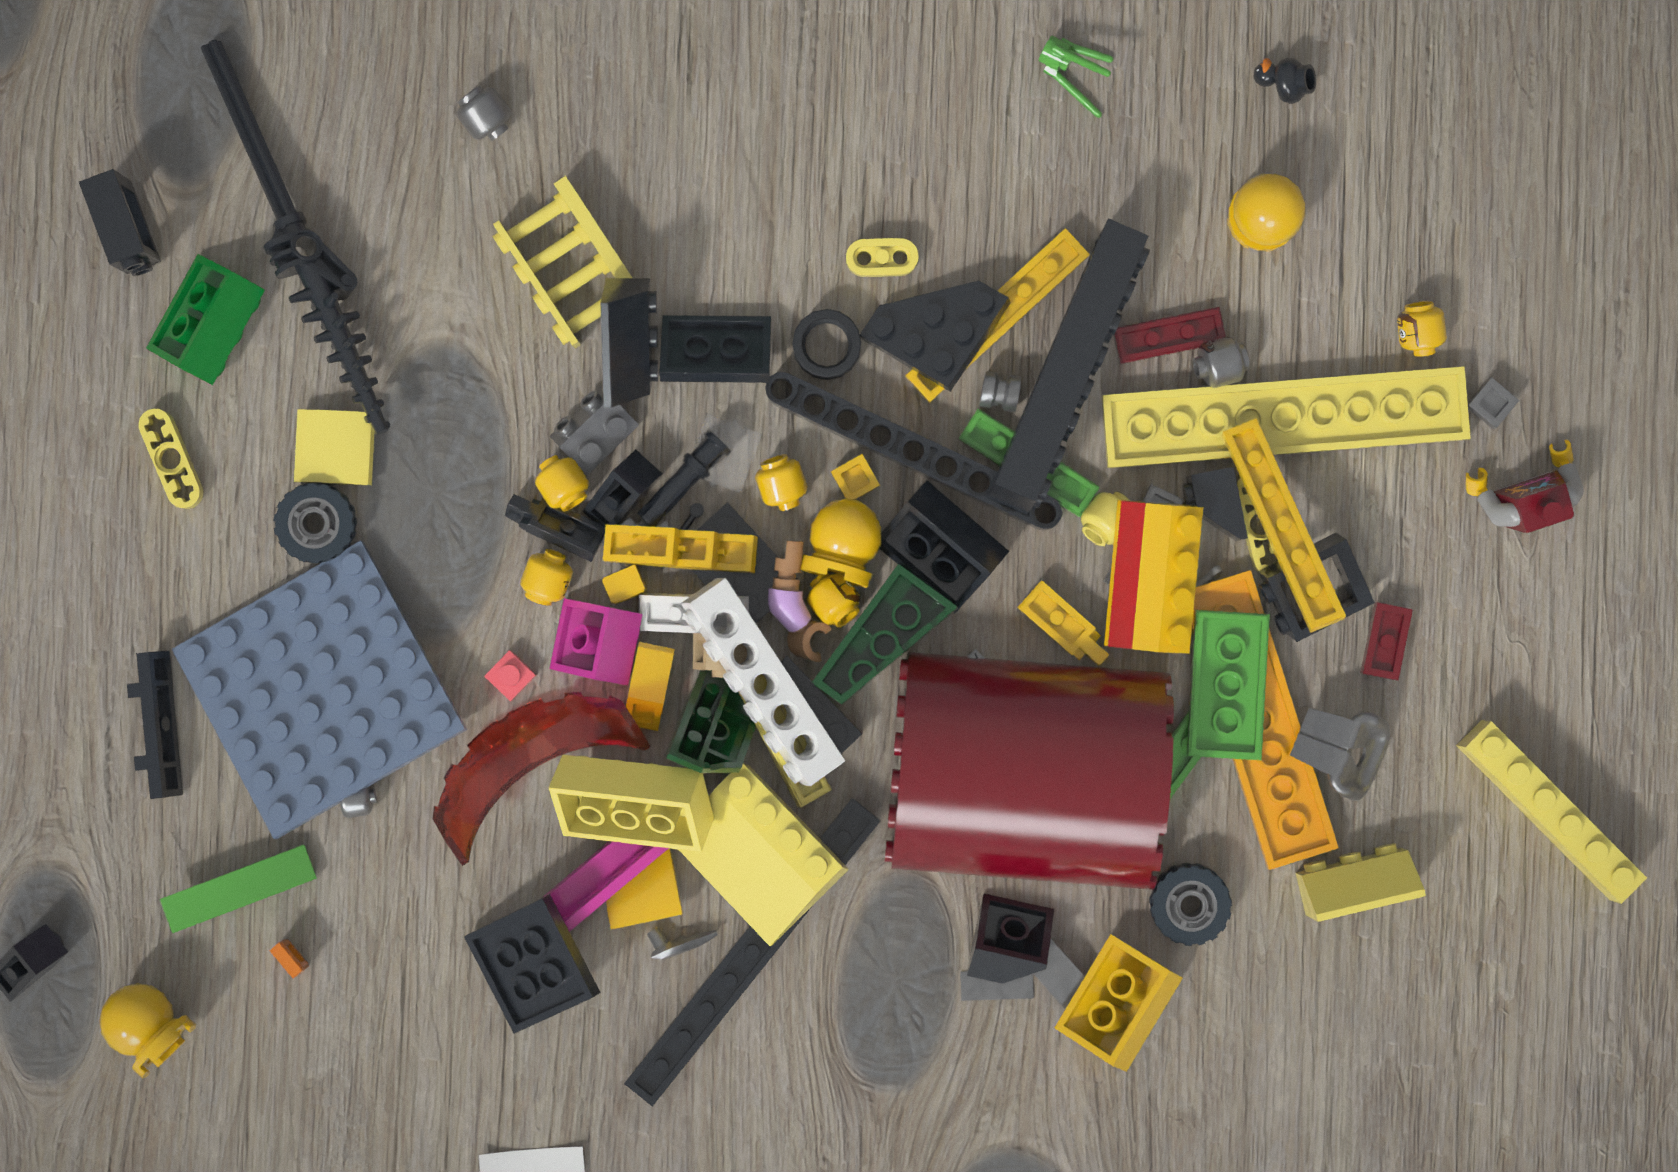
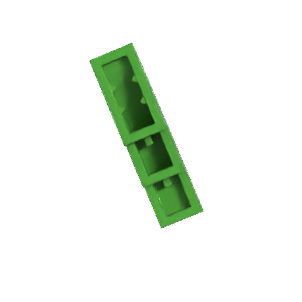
M301 845L159 900L172 933L312 881L317 879L305 845Z

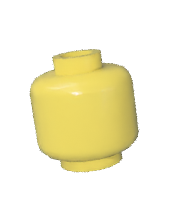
M1107 492L1098 493L1082 512V532L1094 544L1099 546L1113 545L1117 500L1130 501L1125 495L1119 492H1114V494Z

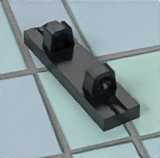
M170 651L136 653L139 683L127 684L128 698H141L146 755L134 756L135 771L147 770L150 799L183 795Z

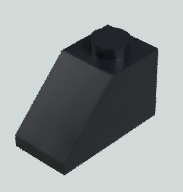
M635 449L612 470L583 512L591 520L605 527L606 525H620L648 494L663 473Z
M1234 467L1187 476L1188 484L1182 485L1186 505L1202 507V519L1233 540L1247 539Z
M44 924L15 944L0 960V990L10 1002L56 966L69 952L65 948L61 937L53 932L47 924Z

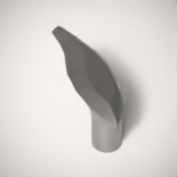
M660 927L647 934L655 948L651 953V958L665 959L682 954L705 944L718 935L716 930L691 936H680L667 942Z

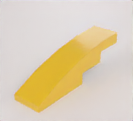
M606 525L603 561L682 569L755 573L758 537L755 535L720 534L714 531L679 530L668 527Z

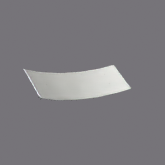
M583 1147L542 1148L479 1155L480 1172H585Z

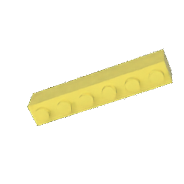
M1481 720L1456 745L1609 900L1622 904L1647 879L1492 721Z

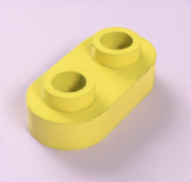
M904 238L860 239L853 242L846 253V264L849 270L860 277L905 276L910 274L918 263V250L916 246ZM867 253L871 257L870 263L867 265L859 264L857 261L858 255ZM895 253H904L907 256V261L904 264L895 263L893 260Z

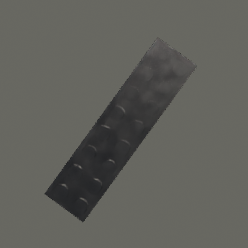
M1107 219L1095 242L987 498L1026 515L1033 506L1039 508L1041 502L1044 501L1052 483L1046 477L1048 473L1053 475L1066 450V447L1060 444L1062 440L1067 442L1081 415L1074 411L1076 408L1081 409L1084 401L1087 400L1095 382L1089 379V376H1095L1109 349L1103 346V343L1108 344L1121 321L1122 315L1117 313V310L1123 311L1126 302L1128 303L1135 288L1136 282L1130 279L1137 278L1149 255L1150 249L1144 247L1149 235L1112 219Z

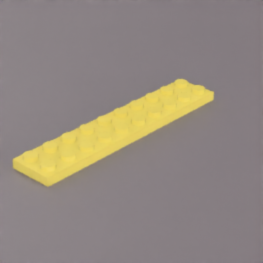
M1465 366L1225 385L1217 388L1199 387L1101 396L1107 468L1232 459L1222 437L1223 431L1255 418L1259 422L1273 455L1471 439Z

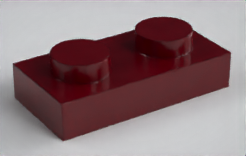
M1379 602L1374 603L1360 671L1361 674L1399 681L1413 609Z

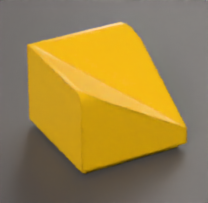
M635 564L602 579L610 601L615 605L648 590L639 568Z

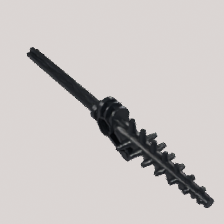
M216 39L211 40L208 44L201 46V51L276 218V221L273 223L272 239L263 246L265 253L271 255L272 258L269 262L277 268L275 271L276 278L283 279L294 275L299 276L305 289L289 296L290 303L311 301V309L313 311L301 316L302 322L321 321V329L325 331L314 336L315 343L331 341V348L335 350V353L326 357L327 362H341V367L346 373L339 376L340 382H351V387L356 392V395L352 396L353 403H361L367 415L364 417L365 422L371 423L376 435L382 434L389 430L390 423L385 421L381 411L384 401L382 399L377 400L372 386L378 384V380L376 377L368 378L364 365L372 362V358L370 355L359 356L355 346L366 340V336L364 333L351 335L347 326L348 323L360 318V314L358 311L342 313L337 301L345 300L350 296L357 286V277L322 242L319 235L311 231V229H306L305 224L307 220L303 212H297L222 42ZM296 247L305 249L309 256L301 255Z

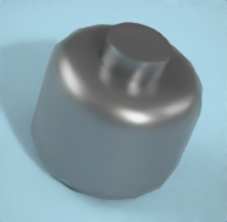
M367 787L342 800L340 807L344 817L353 818L370 814L372 803H377L375 789Z

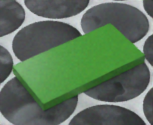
M1195 610L1187 756L1262 760L1270 614Z

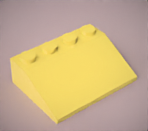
M743 763L739 773H730L709 795L714 820L702 852L678 850L769 946H772L849 869L749 765Z

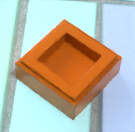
M289 939L282 940L269 950L292 978L300 975L309 967V963Z

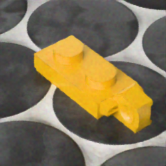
M1042 580L1017 607L1071 656L1074 655L1078 660L1086 655L1099 666L1108 658L1109 654L1096 643L1101 637L1095 630L1096 628Z

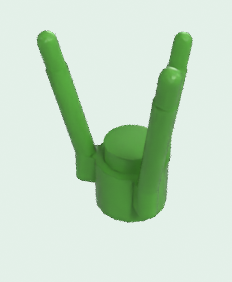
M1052 35L1044 46L1038 60L1046 65L1043 72L1058 81L1095 117L1100 118L1102 116L1101 111L1059 72V69L1066 72L1071 62H1074L1109 77L1111 75L1110 70L1076 53L1108 63L1113 62V57L1074 44L1065 38L1060 40Z

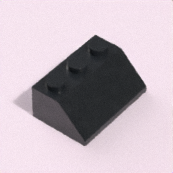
M606 278L600 303L604 408H612L650 395L652 382H658L659 361L652 360V348H658V326H651V313H657V291H650V278Z
M928 480L925 481L881 532V546L879 548L895 563L901 565L956 605L958 609L953 612L954 614L1009 553L1008 549Z

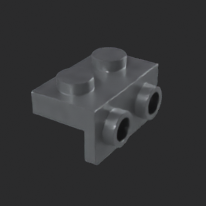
M599 387L596 391H591L582 399L580 407L574 413L562 418L556 424L550 438L570 458H573L582 471L588 475L639 424L621 405L604 408L603 387Z

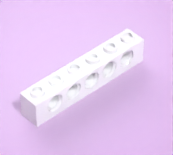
M716 578L681 602L686 610L683 613L684 619L693 631H700L706 640L703 644L705 651L714 662L719 660L726 671L723 674L726 683L735 693L740 692L746 701V704L743 705L745 712L754 723L760 722L766 732L763 735L766 744L774 753L779 752L786 762L783 765V769L795 784L799 782L802 785L812 786L845 762L841 753L726 578ZM719 613H722L727 619V627L722 633H718L713 626L714 618ZM739 644H743L747 649V658L741 664L735 661L733 655L734 649ZM762 674L767 680V687L763 693L758 694L754 689V680L758 675ZM782 704L786 708L787 717L783 723L778 725L774 720V711ZM803 735L807 745L804 752L798 755L794 750V741L798 736Z

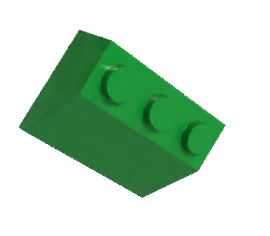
M197 254L146 349L178 368L213 385L217 377L224 371L226 360L234 346L241 340L243 330L252 313L258 309L265 289Z

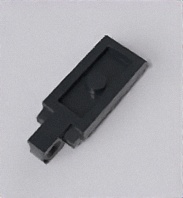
M513 494L506 508L505 517L518 523L519 527L524 531L526 530V532L590 562L593 561L602 544V540L605 538V526L571 510L562 511L561 508H551L544 498L541 501L533 499L530 502Z

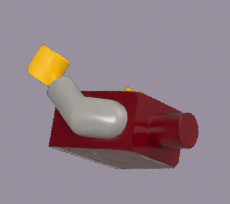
M1567 439L1564 440L1566 449L1563 451H1555L1552 443L1549 445L1552 464L1559 467L1558 471L1555 469L1495 490H1488V473L1484 468L1480 467L1478 468V479L1470 477L1467 472L1465 483L1466 492L1472 496H1478L1477 501L1494 525L1507 527L1523 533L1533 532L1573 518V507L1582 498L1584 488L1575 464H1572L1574 460L1571 443Z

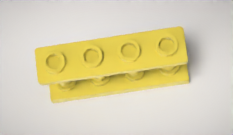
M564 176L554 183L559 192L553 196L554 201L508 231L498 220L493 223L498 233L492 237L504 254L511 251L518 263L512 267L522 283L526 284L530 281L536 289L537 294L532 296L541 312L545 315L550 311L555 318L557 324L552 326L562 344L565 345L570 341L576 349L581 344L574 334L601 317V299L567 322L555 306V303L602 272L604 275L611 272L615 278H632V276L567 177ZM571 211L578 221V224L573 226L575 230L526 261L515 243L563 212L566 215ZM591 241L598 251V254L593 256L594 261L546 291L535 273L582 242L586 245Z

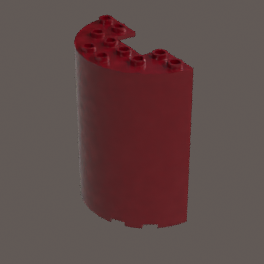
M908 652V659H901L899 680L906 681L905 695H898L896 717L903 718V732H895L894 755L901 757L900 769H892L891 793H898L896 804H889L888 828H894L893 841L886 840L885 862H892L891 869L1149 890L1155 888L1157 876H1153V871L1160 872L1163 858V844L1159 843L1158 836H1164V833L1167 831L1173 765L1174 737H1172L1171 732H1166V725H1172L1174 719L1173 696L1167 695V691L1172 688V680L1169 673L991 658H970L966 656Z

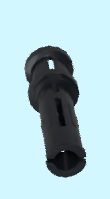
M707 430L705 432V439L691 454L686 453L683 456V465L656 492L652 499L637 512L651 527H656L699 479H707L711 475L709 472L711 468L724 455L728 456L731 453V450L711 431Z

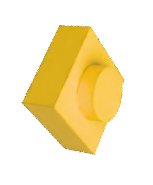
M863 454L831 471L845 499H858L880 486Z

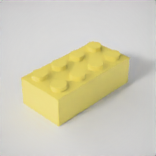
M562 755L549 785V791L563 836L702 852L714 820L703 773L687 767L681 768L653 763L644 764L622 760L589 758L587 756Z

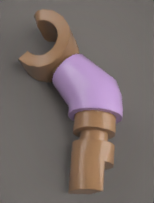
M787 541L785 558L775 557L774 570L778 571V577H773V586L768 588L769 609L774 617L789 631L787 641L790 651L797 657L821 662V653L812 651L810 639L813 633L827 634L832 628L825 623L810 620L811 615L802 599L803 591L799 590L800 580L796 579V573H801L804 542Z

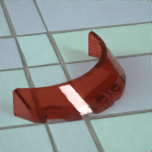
M581 692L564 693L563 699L545 703L542 699H538L507 713L503 719L494 721L472 739L467 745L470 750L458 765L451 764L445 774L444 780L446 785L441 794L438 807L434 806L432 817L444 841L462 866L469 862L475 836L490 809L514 783L536 767L560 755L587 747L620 745L643 751L651 747L622 700L613 696H609L608 699L584 697Z

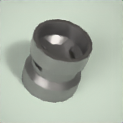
M985 371L979 406L991 408L994 405L998 406L1000 403L1004 411L1016 412L1022 377L1010 375L1006 380H1003V377H999L997 372Z

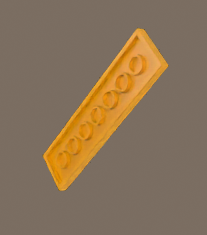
M1251 570L1196 587L1192 633L1194 636L1195 610L1265 614ZM1270 629L1268 635L1262 760L1233 759L1268 870L1339 848L1314 768L1290 756L1301 727Z

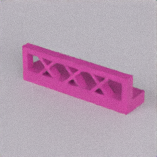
M608 841L543 897L551 895L570 932L669 848Z

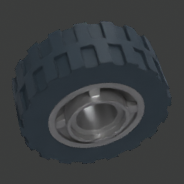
M319 483L297 486L294 490L286 493L284 499L281 502L279 501L276 507L278 510L274 514L273 521H275L274 533L279 539L278 543L287 551V554L299 559V561L309 563L330 561L341 555L351 546V541L355 539L357 518L355 517L354 506L351 505L349 498L333 486ZM313 513H319L325 521L323 530L317 534L312 533L307 528V519Z
M1188 862L1182 863L1180 866L1174 865L1170 867V870L1165 873L1163 872L1159 876V880L1149 898L1150 912L1156 926L1165 937L1167 936L1177 944L1183 943L1185 946L1198 944L1200 946L1206 944V941H1213L1221 931H1224L1227 927L1226 922L1231 917L1230 908L1232 900L1227 886L1215 871L1204 867L1202 864H1190ZM1189 895L1197 896L1200 899L1199 908L1192 913H1186L1181 910L1182 900Z

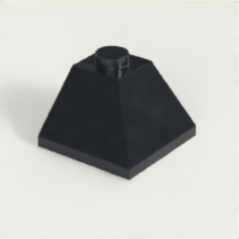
M984 893L971 946L967 976L1003 984L1045 970L1048 963L1054 909Z

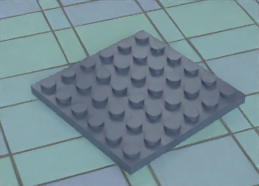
M363 541L355 543L338 557L320 563L172 648L176 659L273 839L284 836L338 805L345 798L371 786L467 730Z

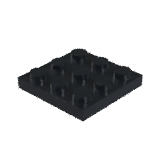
M550 894L464 936L514 1034L601 993Z

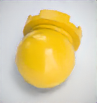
M1260 174L1249 179L1232 197L1228 208L1227 224L1233 237L1243 247L1270 252L1284 246L1301 229L1305 219V200L1300 188L1289 178L1279 174Z
M856 499L831 501L819 511L811 524L810 542L814 553L811 556H802L801 570L817 576L820 574L826 575L827 571L841 573L845 575L843 580L851 582L854 586L867 588L873 574L865 571L864 565L875 558L881 546V526L876 513Z
M141 983L122 986L113 992L102 1006L99 1019L101 1034L108 1045L122 1055L136 1056L132 1069L142 1079L150 1074L149 1070L146 1069L152 1063L160 1067L185 1042L181 1037L185 1029L191 1033L196 1028V1024L187 1015H183L178 1019L174 1018L172 1004L163 992L152 985Z

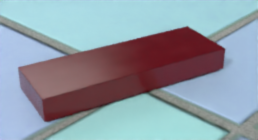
M1220 307L1121 326L1117 328L1113 335L1119 365L1199 349V346L1204 342L1226 337Z

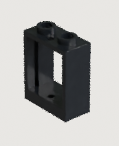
M114 169L79 181L109 265L126 274L131 273L132 276H139L152 271V265L161 262L132 182Z
M1334 533L1314 543L1321 561L1329 557L1332 558L1349 595V598L1340 602L1346 617L1374 604L1373 597L1347 539L1338 533ZM1279 562L1258 571L1263 581L1259 584V589L1268 604L1273 603L1277 611L1273 619L1282 635L1287 634L1298 642L1324 629L1321 628L1310 633L1305 620L1297 622L1280 585V582L1286 580V577Z

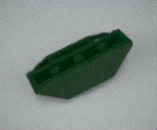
M699 670L664 758L699 773H739L756 725L743 708L744 702L739 692L735 693L728 686L724 678L712 677V670Z

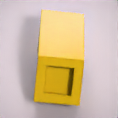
M639 642L622 724L658 731L675 649Z

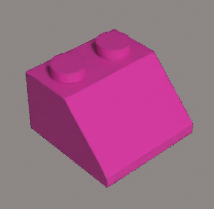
M564 598L549 669L628 686L643 614Z

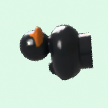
M1265 58L1262 63L1255 67L1253 73L1255 82L1260 86L1269 87L1275 83L1279 98L1284 103L1295 104L1305 94H1312L1316 88V73L1311 64L1302 65L1294 58L1282 59L1276 66L1270 59Z

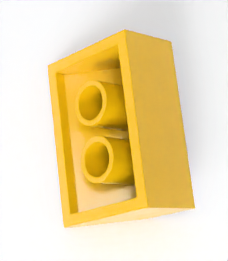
M1110 934L1054 1028L1108 1064L1127 1072L1183 977Z

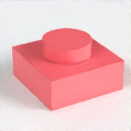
M509 650L484 677L509 701H513L537 675L513 651Z

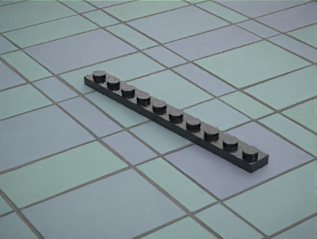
M851 798L822 834L820 840L846 865L881 820L854 798ZM808 911L772 946H769L749 926L624 1084L653 1107Z

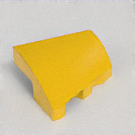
M671 848L667 849L606 901L611 930L683 914Z

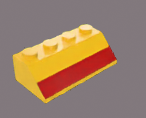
M1117 500L1104 646L1163 653L1190 652L1203 516L1202 507Z

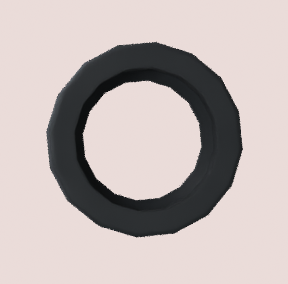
M823 309L813 311L801 320L795 329L792 345L795 359L803 371L814 378L831 380L840 378L852 370L859 359L861 338L859 329L851 318L840 311ZM825 323L834 324L841 328L846 334L849 344L843 360L830 366L819 365L811 360L805 346L806 338L810 331L817 325Z

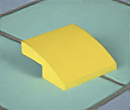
M298 409L294 482L372 485L375 431L371 423L365 422L364 417L367 416L366 413L358 411Z

